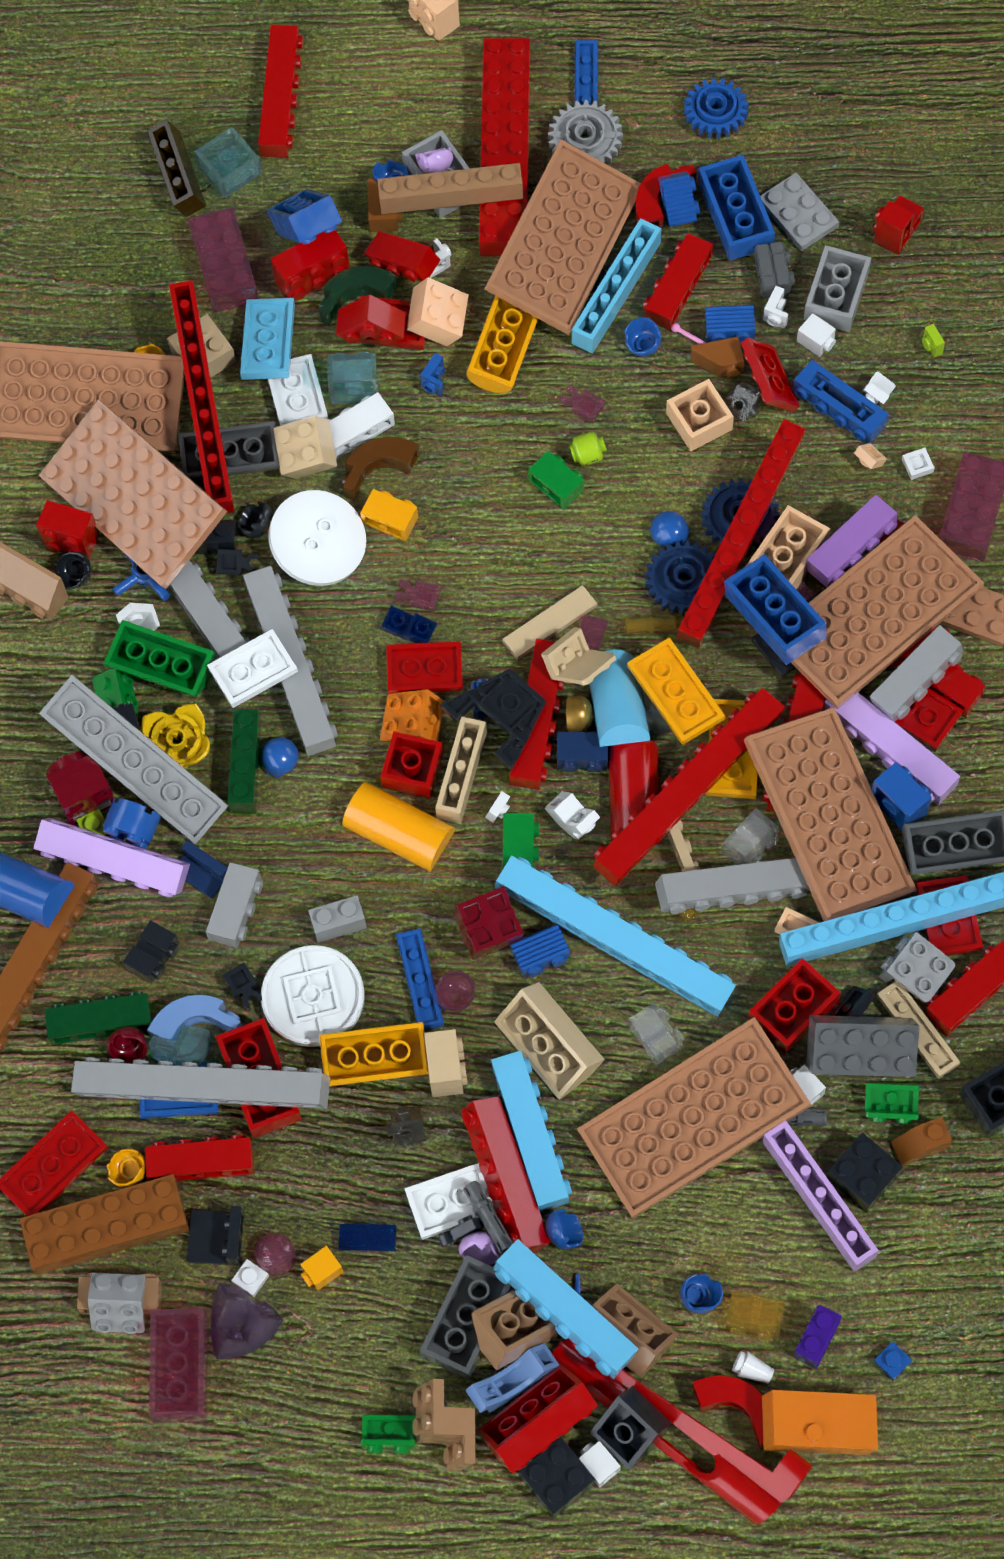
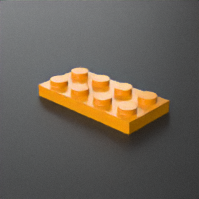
M670 637L627 662V667L682 745L725 720L724 713Z
M714 699L724 713L725 720L709 729V742L713 739L711 734L719 725L724 727L729 722L727 720L729 715L736 708L741 710L746 705L744 701ZM748 751L719 779L705 796L756 799L758 772Z

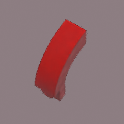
M667 163L650 172L644 178L637 191L636 223L641 218L663 229L664 216L659 206L662 196L658 177L686 171L690 177L694 178L696 185L694 165L680 166L671 171Z
M710 1376L693 1382L692 1388L701 1412L719 1406H730L740 1410L749 1419L760 1450L764 1449L762 1394L756 1388L743 1380L730 1376Z

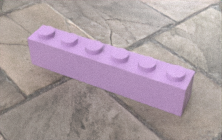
M857 692L840 708H835L846 734L852 739L856 738L859 740L868 753L871 755L876 754L882 759V763L886 768H889L895 762L901 767L905 766L913 775V779L918 784L925 785L930 791V796L932 797L930 803L934 802L939 806L957 787L960 775L860 693ZM826 700L823 711L834 706Z
M52 818L41 820L33 848L41 851L40 855L53 859L55 856L64 858V863L69 862L75 866L82 864L88 866L87 870L97 874L106 872L111 874L112 879L125 882L128 879L134 881L136 887L142 889L152 887L158 889L159 894L167 897H173V894L182 893L190 863Z
M787 1121L765 1133L763 1144L852 1270L856 1272L875 1259L879 1250Z

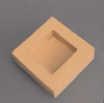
M871 443L860 445L854 452L859 458L860 463L870 469L883 466L887 460Z

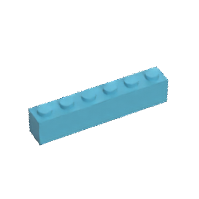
M640 218L572 328L573 345L592 354L594 353L661 244L660 227Z
M517 1051L491 1059L492 1069L539 1211L542 1212L568 1204V1195L572 1194L568 1178L563 1180L560 1170L564 1169L560 1154L555 1155L552 1147L556 1145L552 1129L547 1131L544 1121L548 1120L544 1105L539 1106L536 1098L540 1096L536 1081L531 1082L529 1073L533 1072L529 1058H523L522 1052Z
M517 1239L496 1261L493 1270L496 1271L495 1275L504 1284L509 1283L522 1301H529L543 1320L552 1322L556 1326L555 1330L564 1339L569 1338L575 1343L577 1351L586 1358L589 1356L603 1375H610L614 1379L636 1355L638 1348L521 1241Z

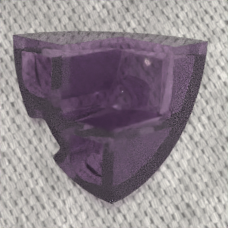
M219 1283L211 1313V1341L216 1359H231L253 1352L273 1337L280 1328L283 1319L267 1302L257 1303L253 1299H249L250 1293L248 1291Z

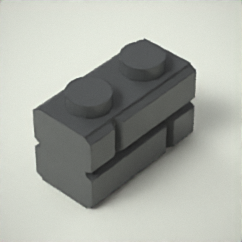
M782 242L770 243V245H756L754 259L761 296L763 298H770L775 286L785 289L784 296L789 295L791 285L795 284L793 271H788L787 266L790 264L789 250L784 251Z

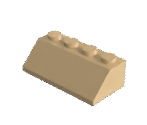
M540 982L521 989L494 1021L515 1048L522 1052L523 1057L529 1058L531 1067L559 1100L589 1078L605 1060Z

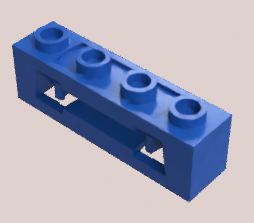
M811 360L794 379L793 391L799 399L808 401L814 406L816 411L832 418L837 426L849 430L857 440L864 441L867 444L872 443L887 426L889 413L815 361Z

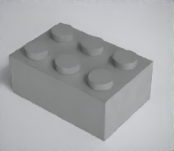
M442 130L402 152L403 164L408 168L409 175L426 174L417 163L416 153H424L441 148L448 150V147L451 148L453 161L445 171L470 169ZM463 205L434 208L433 210L439 218H442Z
M825 245L805 305L804 320L806 321L813 313L835 329L850 332L869 275L871 257Z

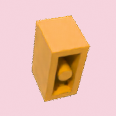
M375 489L372 490L360 513L364 525L403 541H407L418 519V509L414 503L406 499L399 500L387 491H377Z

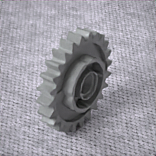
M587 100L584 101L583 105L575 101V107L567 104V111L559 109L560 117L553 116L554 124H549V131L551 132H548L549 148H552V155L559 141L563 140L603 163L605 161L612 163V156H618L617 149L622 148V124H618V116L613 117L612 109L606 111L605 104L597 107V101H594L592 105H589ZM583 134L590 135V137L588 138H582L580 136Z

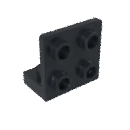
M231 1206L230 1212L193 1210L191 1212L187 1252L188 1263L240 1266L245 1217L241 1206Z

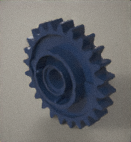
M731 478L729 485L721 482L720 489L713 487V495H706L707 502H703L702 509L704 511H701V518L704 519L702 520V527L707 528L706 536L712 535V543L720 541L721 545L752 483V479L745 484L742 478L739 479L738 483H735ZM775 497L748 549L749 553H751L752 546H755L757 549L759 548L761 542H763L780 517V513L777 512L779 504L774 503Z
M686 540L685 545L681 546L679 541H676L675 547L666 544V551L659 548L658 556H651L652 563H647V570L649 572H645V579L648 580L645 582V588L650 589L648 591L649 597H655L654 605L662 603V611L670 608V615H673L675 611H679L680 617H683L684 612L688 611L715 557L714 552L707 554V546L699 549L698 542L694 546H690L689 541ZM687 576L690 580L681 581L679 577Z

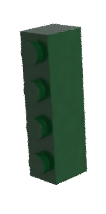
M234 709L228 789V806L231 814H256L262 723L259 709Z
M141 991L131 992L128 996L124 997L109 995L98 1001L83 999L77 1001V1004L72 1005L57 1003L53 1004L51 1008L45 1009L47 1037L52 1046L109 1037L114 1031L126 1026L137 1028L143 1032L147 1031L153 1021L150 998L147 993L143 994Z

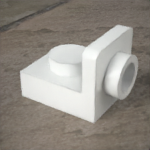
M438 238L433 240L434 252L441 261L430 278L451 267V251L445 243L441 244Z
M775 286L766 304L763 320L773 327L785 328L788 320V314L783 312L786 299L783 298L785 289Z
M129 603L116 614L119 624H121L122 620L154 631L160 626L153 604Z

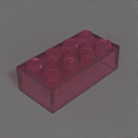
M234 207L188 218L191 236L213 313L245 305L246 299H258L255 281Z
M963 452L939 539L956 555L982 562L985 561L1004 494L1003 461Z
M204 1308L150 1310L149 1418L153 1423L207 1422V1312Z

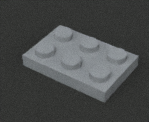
M794 173L760 196L767 213L800 251H803L839 227V221L797 173Z

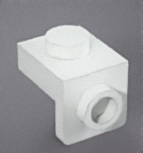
M876 372L862 391L866 393L865 397L874 404L879 403L883 405L895 388V384L881 373Z

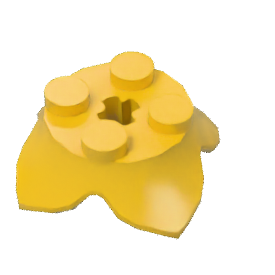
M197 704L182 705L171 715L164 712H153L143 716L142 733L185 769L189 765L198 763L209 753L210 741L205 735V719ZM181 738L182 742H180L179 744H173V740H179Z

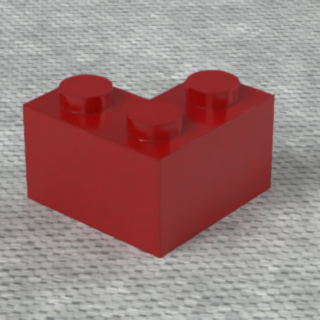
M901 195L898 196L895 202L889 200L884 208L880 207L875 215L877 222L873 228L875 233L874 243L899 255L922 221L924 207Z
M369 294L338 309L336 335L352 344L371 337L381 344L388 346L404 338L406 313Z

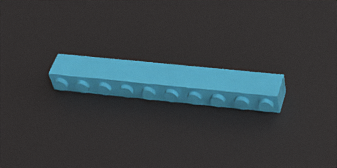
M511 856L496 880L495 889L504 886L509 897L716 1017L719 1016L736 986L727 975L714 973L709 970L710 967L700 960L695 962L688 958L687 953L682 949L669 947L664 944L665 941L655 934L650 936L643 932L642 927L637 923L624 921L616 911L609 908L605 910L598 906V902L592 897L579 895L571 885L567 883L560 884L553 880V876L550 873L531 867L530 862L522 857L515 858Z
M1004 872L780 933L779 945L786 967L797 964L802 958L810 961L1004 907Z

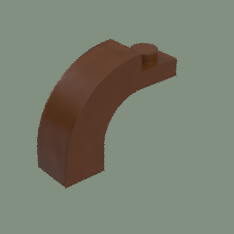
M382 437L359 446L350 454L345 462L346 475L342 481L345 498L354 501L365 478L377 469L393 468L410 475L420 455L419 445L399 437Z

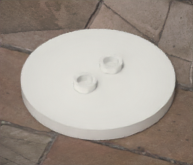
M309 490L289 497L278 507L269 526V545L278 565L292 578L309 585L325 586L346 579L358 567L365 553L366 533L360 516L344 499L326 491Z
M317 945L299 947L282 955L268 970L261 989L263 1012L271 1028L285 1040L307 1047L321 1046L319 1036L321 1034L350 1031L362 1013L365 999L362 978L351 960L335 949Z

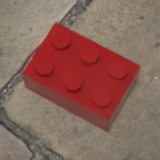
M336 230L326 234L323 231L315 235L316 239L308 244L299 243L270 258L274 281L285 298H294L295 301L301 300L306 294L322 289L327 283L343 278L350 272L347 246Z
M802 958L749 1011L748 1021L755 1017L769 1040L786 1055L808 1033L810 1015L825 1016L839 1002L841 992Z

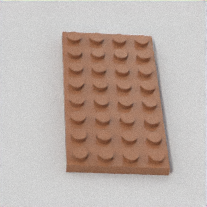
M560 140L484 289L569 335L636 201L637 191L641 183L569 143Z
M0 341V438L64 444L97 400H100L159 452L176 453L185 378L182 356Z
M97 400L39 474L47 484L74 508L93 513L96 522L95 527L165 589H167L227 513L221 505L100 400Z
M915 515L809 602L811 607L826 622L827 638L791 663L838 709L982 589L984 582Z
M835 707L747 736L743 740L823 921L875 908L917 891Z
M754 1017L580 1126L577 1130L629 1214L634 1219L764 1137V1134L784 1121L791 1120L812 1105Z

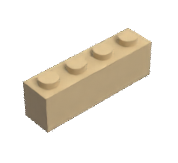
M461 716L435 808L437 819L457 824L462 823L487 735L486 722Z

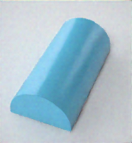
M623 650L604 651L614 653L616 660L610 664L608 669L599 673L589 683L600 747L650 741L641 686L627 667V662L634 659L633 655Z

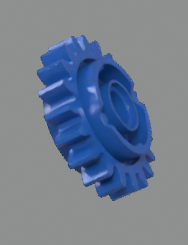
M712 78L711 84H708L704 79L702 87L695 84L694 91H688V98H685L684 115H686V122L691 123V129L699 128L700 136L704 132H708L709 139L713 133L716 134L718 139L721 138V133L730 137V130L737 133L738 125L744 126L745 119L748 118L749 102L746 101V94H741V87L733 89V81L725 85L724 78L721 79L720 83H716V79Z

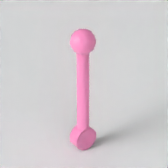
M674 323L671 326L672 331L675 333L679 332L698 344L706 343L682 329L678 323Z

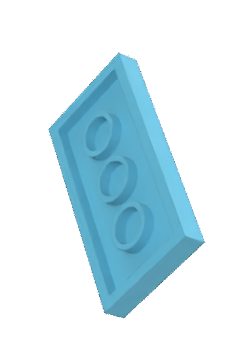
M294 298L246 299L240 369L242 380L289 378L295 310Z

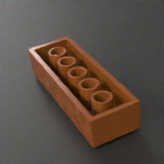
M174 1174L19 1218L31 1269L36 1275L190 1231L178 1182Z

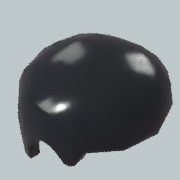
M261 501L257 502L259 506L248 505L238 521V529L252 538L261 537L268 532L274 515L272 507Z
M69 551L62 554L55 564L56 575L62 578L66 589L82 587L90 580L92 573L91 562L82 552Z

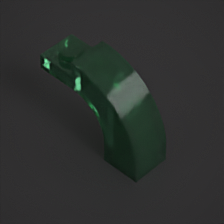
M358 266L338 273L323 287L325 298L321 301L318 308L321 322L329 326L337 315L338 309L350 299L360 297V295L367 296L370 294L374 297L390 299L398 287L397 276L387 270L373 266Z

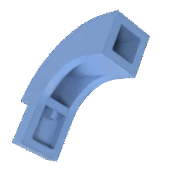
M191 995L177 999L165 1006L156 1015L147 1031L152 1039L173 1049L181 1034L194 1024L210 1023L227 1032L241 1027L242 1024L239 1021V1016L233 1012L226 1011L224 1013L226 1007L223 1000L207 995Z
M543 1343L530 1348L504 1370L472 1384L465 1391L480 1413L486 1410L492 1412L525 1393L557 1368L559 1364L546 1344Z

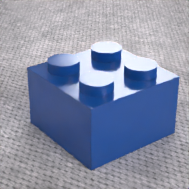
M895 762L874 780L872 792L881 811L901 831L904 824L920 822L927 815L932 798L930 796L931 793L925 785L918 784L913 779L912 773L905 766L901 767Z

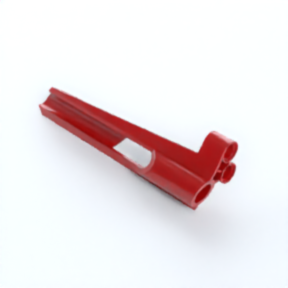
M569 1338L563 1339L552 1352L558 1364H563L583 1382L589 1393L607 1408L611 1406L618 1395L634 1386L672 1424L714 1456L715 1468L711 1473H707L663 1437L655 1446L754 1524L759 1525L764 1522L786 1499L789 1500L813 1467L799 1454L790 1449L774 1471H771L645 1386L624 1369L614 1379L610 1375H603L596 1368V1363L589 1356L587 1358L582 1356L575 1348L576 1344Z

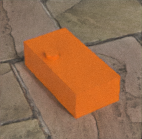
M771 1390L762 1395L764 1451L788 1452L791 1449L795 1452L868 1455L878 1450L876 1395Z

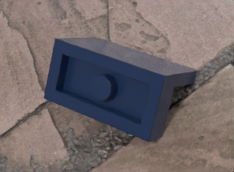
M187 840L181 847L184 855L180 859L190 863L185 881L212 899L221 889L228 868Z

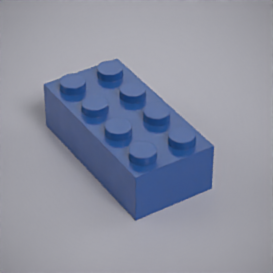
M744 155L700 167L698 169V185L728 260L731 261L754 254L756 245H770V243H774V229Z
M305 189L266 209L278 236L298 243L303 242V244L314 241L316 239L315 235L323 231L326 234L337 229L336 224L342 222L331 196L310 189Z
M765 554L724 581L726 597L786 665L827 638L826 622Z

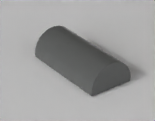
M275 421L220 428L228 476L280 469L273 429L276 427ZM195 432L178 434L182 472L192 481L202 480L203 475Z
M1004 810L903 825V847L910 875L1004 862Z

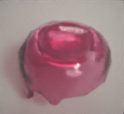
M460 970L449 971L441 977L436 986L435 996L439 1006L451 1013L464 1011L473 1001L476 988L475 983L468 974Z
M278 1232L266 1234L255 1245L254 1255L259 1267L269 1275L274 1277L284 1275L293 1268L296 1252L287 1236Z

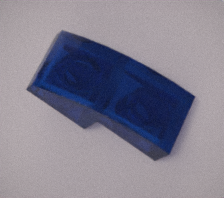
M391 605L380 629L414 643H429L437 623L417 613L413 616Z
M340 1224L339 1251L396 1252L397 1225Z

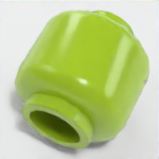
M593 431L575 436L572 441L573 444L569 445L574 462H579L581 466H588L602 461V452L607 451L603 437L598 438Z

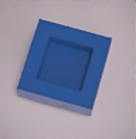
M893 1341L874 1360V1363L892 1381L912 1362V1359Z

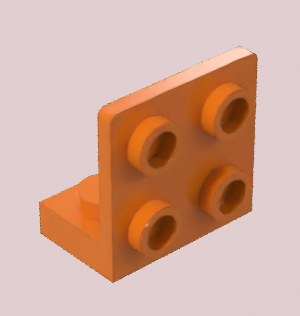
M428 689L387 695L380 740L384 742L391 741L393 731L438 741L443 715L440 704L444 700Z

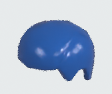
M391 159L384 165L377 162L372 169L373 179L377 183V179L409 176L408 168L404 164L393 162Z
M636 318L624 330L626 346L636 356L646 357L657 351L661 344V332L657 324L650 318Z
M664 511L653 518L649 531L652 539L660 546L666 548V544L675 546L676 541H679L682 546L688 540L690 530L684 517L674 511Z
M282 737L274 738L263 746L259 757L260 766L267 775L281 777L283 774L294 770L299 760L298 748L291 740Z
M560 1209L552 1212L547 1218L546 1232L550 1242L561 1250L580 1246L583 1243V1231L575 1214H565L566 1209Z
M708 1274L690 1275L682 1282L680 1288V1297L683 1305L695 1314L709 1313L721 1303L724 1295L720 1281L712 1280Z

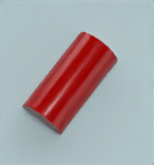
M642 741L608 747L610 838L620 827L624 830L630 824L628 819L636 810L641 812L646 807L644 803L653 793L656 795L660 793L658 745L655 742Z

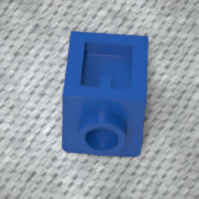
M434 353L420 374L422 388L430 394L435 393L439 396H442L444 393L443 382L440 381L445 372L443 356Z

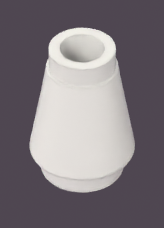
M748 1351L747 1353L739 1352L732 1371L736 1372L738 1377L769 1384L774 1373L773 1368Z

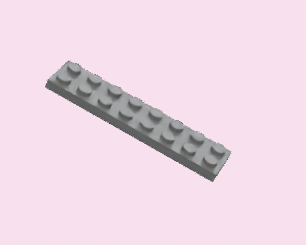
M73 674L40 711L39 714L194 844L200 840L228 807L227 803Z

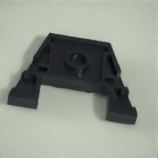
M508 669L482 682L480 686L468 692L464 691L462 695L450 701L442 702L440 709L456 723L461 719V716L463 717L474 706H477L511 736L495 752V757L512 771L546 706V700L512 670Z

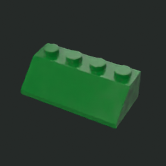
M122 620L103 665L197 697L208 685L212 676L207 665L217 660L212 650Z

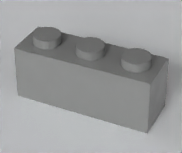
M229 863L206 930L208 940L238 948L240 941L245 940L248 927L245 926L248 917L252 918L256 904L253 903L256 894L259 895L263 887V880L259 870Z

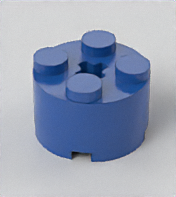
M114 798L103 824V832L109 834L110 838L120 841L127 839L133 842L132 845L146 849L151 844L161 815L155 811H152L150 815L146 813V807L121 798L118 801Z

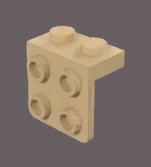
M576 627L541 654L552 680L580 685L591 683L599 673L608 669L610 664L616 660L614 653L589 649L581 628Z

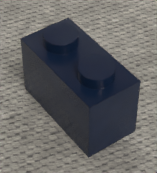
M557 732V769H562L565 772H575L577 769H587L590 772L608 770V746L600 747L597 732Z

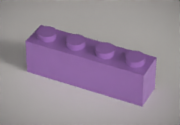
M875 495L807 558L806 570L828 588L850 567L857 564L868 550L870 552L874 550L885 534L890 535L896 529L897 512Z

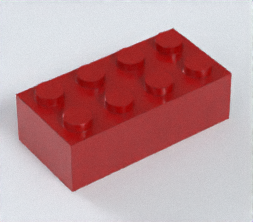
M265 1018L215 1036L227 1068H231L232 1064L247 1066V1069L256 1070V1066L263 1065L272 1067V1070L281 1071V1067H283ZM241 1105L253 1139L302 1121L298 1107Z
M560 1364L476 1431L492 1454L513 1474L515 1471L524 1468L528 1461L538 1453L544 1452L558 1437L567 1434L577 1422L587 1418L598 1407V1404L583 1382L563 1364Z

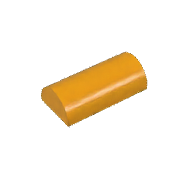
M495 295L466 373L468 379L476 386L490 392H510L538 318Z
M364 782L353 795L342 822L343 827L429 872L432 871L455 832V827L368 782Z
M419 1022L319 1035L323 1072L330 1077V1086L428 1075L424 1024Z

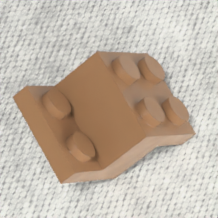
M432 1379L417 1387L412 1399L413 1407L416 1408V1418L413 1421L412 1427L413 1434L416 1435V1443L447 1444L443 1455L444 1463L447 1464V1472H458L475 1464V1408L444 1407V1379Z

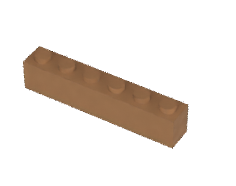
M520 163L377 179L381 214L523 199Z

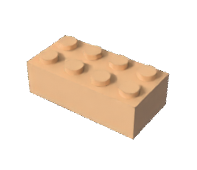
M788 505L746 566L765 554L797 590L808 574L806 570L807 558L830 538V528Z

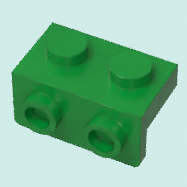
M111 668L92 678L95 694L108 705L114 708L119 704L133 703L137 717L139 716L138 701L135 697L131 675Z
M866 1082L865 1117L870 1118L872 1122H886V1118L896 1119V1122L904 1124L912 1123V1120H918L919 1084Z
M362 1415L361 1448L367 1449L366 1453L381 1454L383 1450H394L395 1454H410V1450H416V1435L413 1434L412 1428L416 1415Z

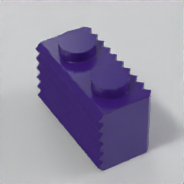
M822 1305L816 1306V1310L795 1349L794 1358L817 1369L842 1316Z

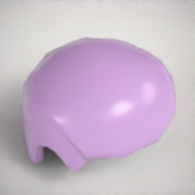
M448 147V150L441 148L415 154L420 169L425 173L443 172L450 167L453 161L450 147Z
M476 1231L470 1233L462 1239L459 1245V1254L463 1256V1259L468 1255L487 1265H492L501 1257L494 1241L487 1232Z

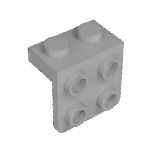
M915 932L908 937L904 935L895 946L898 949L893 957L889 955L880 967L883 971L878 977L886 983L894 979L924 1003L929 1002L952 972L955 963L919 933Z
M92 1273L88 1293L92 1330L102 1333L124 1332L127 1334L143 1333L145 1331L143 1310L146 1285L145 1275Z

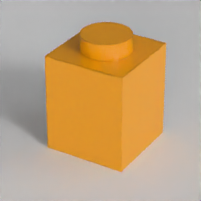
M327 1246L300 1264L304 1271L300 1274L308 1287L314 1285L317 1291L344 1273L342 1266Z

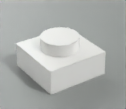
M926 448L902 455V462L911 480L934 472V466Z
M501 792L485 818L494 823L497 817L502 819L503 813H506L510 807L506 804L510 796Z
M246 1259L231 1281L240 1289L255 1297L268 1279L269 1274Z

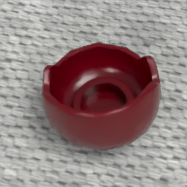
M126 1026L119 1028L109 1036L107 1049L113 1059L124 1060V1063L133 1064V1060H138L139 1058L144 1060L146 1058L148 1045L144 1034L140 1030Z

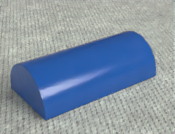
M0 851V907L49 928L75 884Z

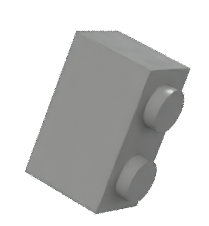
M358 895L308 910L318 943L367 928Z

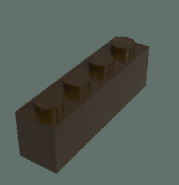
M168 120L147 130L173 206L186 217L206 207L181 132Z

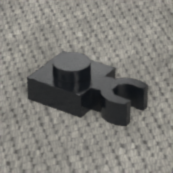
M218 548L216 574L241 575V568H246L249 572L259 570V567H252L249 564L251 559H259V554L251 553L243 557L242 549Z
M245 963L222 975L235 999L243 996V1004L247 1011L252 1010L248 1003L252 998L257 999L260 1005L262 1004L261 994L252 990L258 987V984Z
M469 1215L457 1221L459 1224L457 1227L438 1237L441 1246H451L466 1235L484 1229L485 1227L479 1217L473 1218L472 1215Z

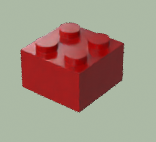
M46 500L36 524L43 546L52 552H82L88 559H90L100 535L95 527L96 522L93 513Z
M393 731L380 776L382 788L431 799L444 754L442 742Z

